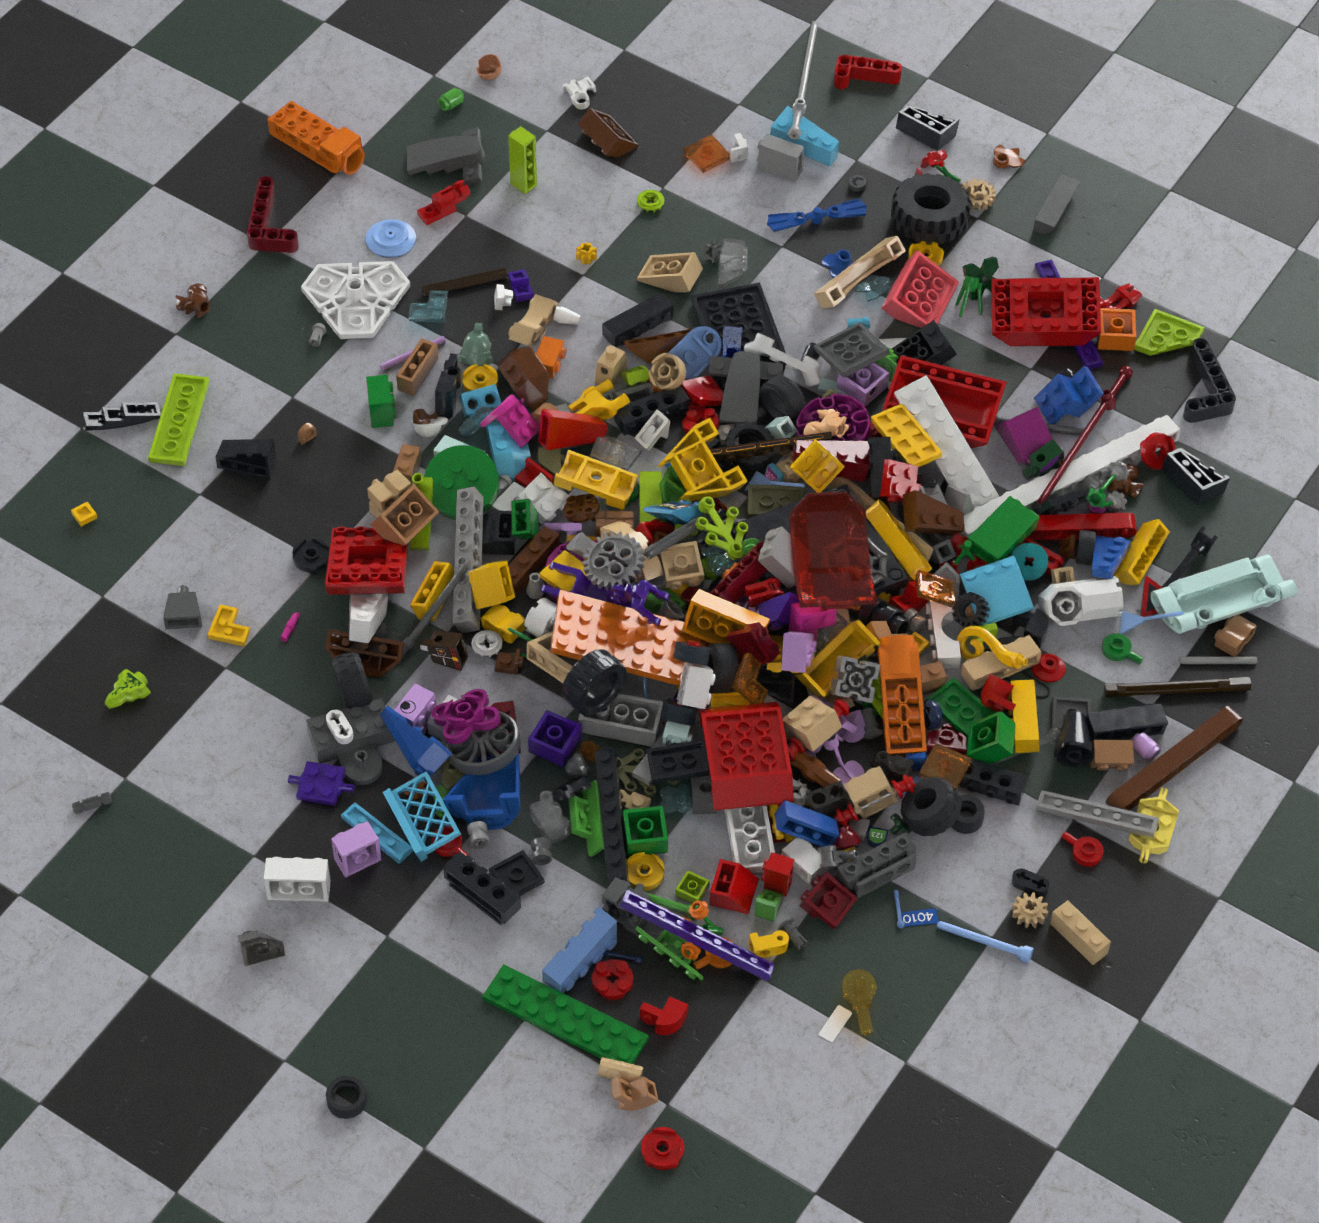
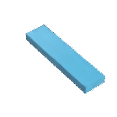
M354 802L341 814V819L351 827L368 821L379 838L380 849L400 864L413 852L411 845Z

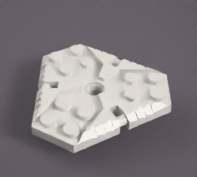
M394 261L359 262V267H352V263L317 264L302 284L301 290L317 311L322 313L324 320H326L340 339L374 338L389 317L390 311L395 309L396 305L410 288V281Z

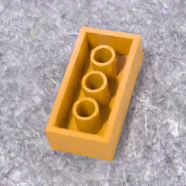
M698 589L691 599L682 631L711 644H731L726 637L729 632L741 630L747 624L760 622L763 627L767 628L770 619Z

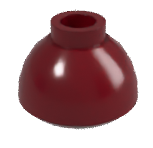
M850 825L838 828L839 837L834 842L836 849H844L861 844L860 836L850 828Z

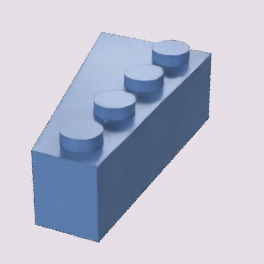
M599 906L594 911L596 916L590 922L586 920L582 924L579 935L577 937L572 936L568 940L565 951L560 950L542 970V981L551 988L561 993L569 991L579 977H584L589 968L602 959L603 953L606 950H612L617 944V921Z

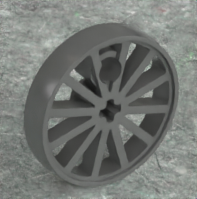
M499 711L500 723L503 724L499 728H497V725L491 730H473L469 738L459 744H450L445 741V747L452 753L448 757L452 765L459 771L470 775L490 774L507 766L516 757L520 749V733L514 719L506 713ZM487 752H488L494 759H491V760H488V761H487ZM480 755H482V762L476 763Z

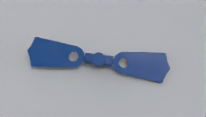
M859 198L833 205L827 210L815 207L814 212L806 214L803 212L769 214L767 225L776 232L803 225L807 222V219H811L814 224H820L825 216L833 219L866 216L867 205Z

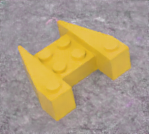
M710 418L696 424L658 465V468L671 463L687 490L678 499L679 503L680 500L695 501L707 496L711 498L724 497L741 489L748 482L739 466L723 473L706 444L713 441L719 434Z

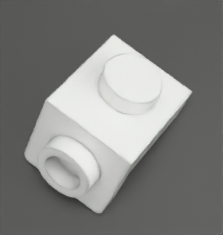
M741 133L734 134V148H731L730 151L732 163L747 159L748 142L742 137Z

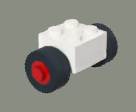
M688 640V643L676 642L673 658L685 662L677 696L679 702L664 701L660 714L662 719L679 724L694 725L698 711L697 708L705 709L706 704L709 705L711 693H709L710 685L713 686L715 674H713V670L709 666H706L709 660L710 649L701 646L699 642Z

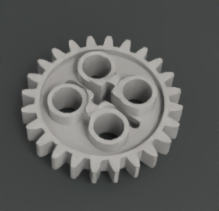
M612 531L610 537L604 533V539L597 537V543L591 541L592 548L587 547L588 554H583L585 561H582L585 567L583 570L587 574L588 580H591L593 585L597 584L599 589L604 586L606 591H608L610 586L613 585L617 586L619 584L624 586L625 583L631 585L629 580L636 581L635 574H642L639 568L645 567L643 561H645L644 551L635 537L630 539L628 533L623 537L622 532L615 536Z

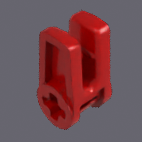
M770 578L745 586L744 590L750 607H756L760 603L784 594L780 590V581L777 578Z

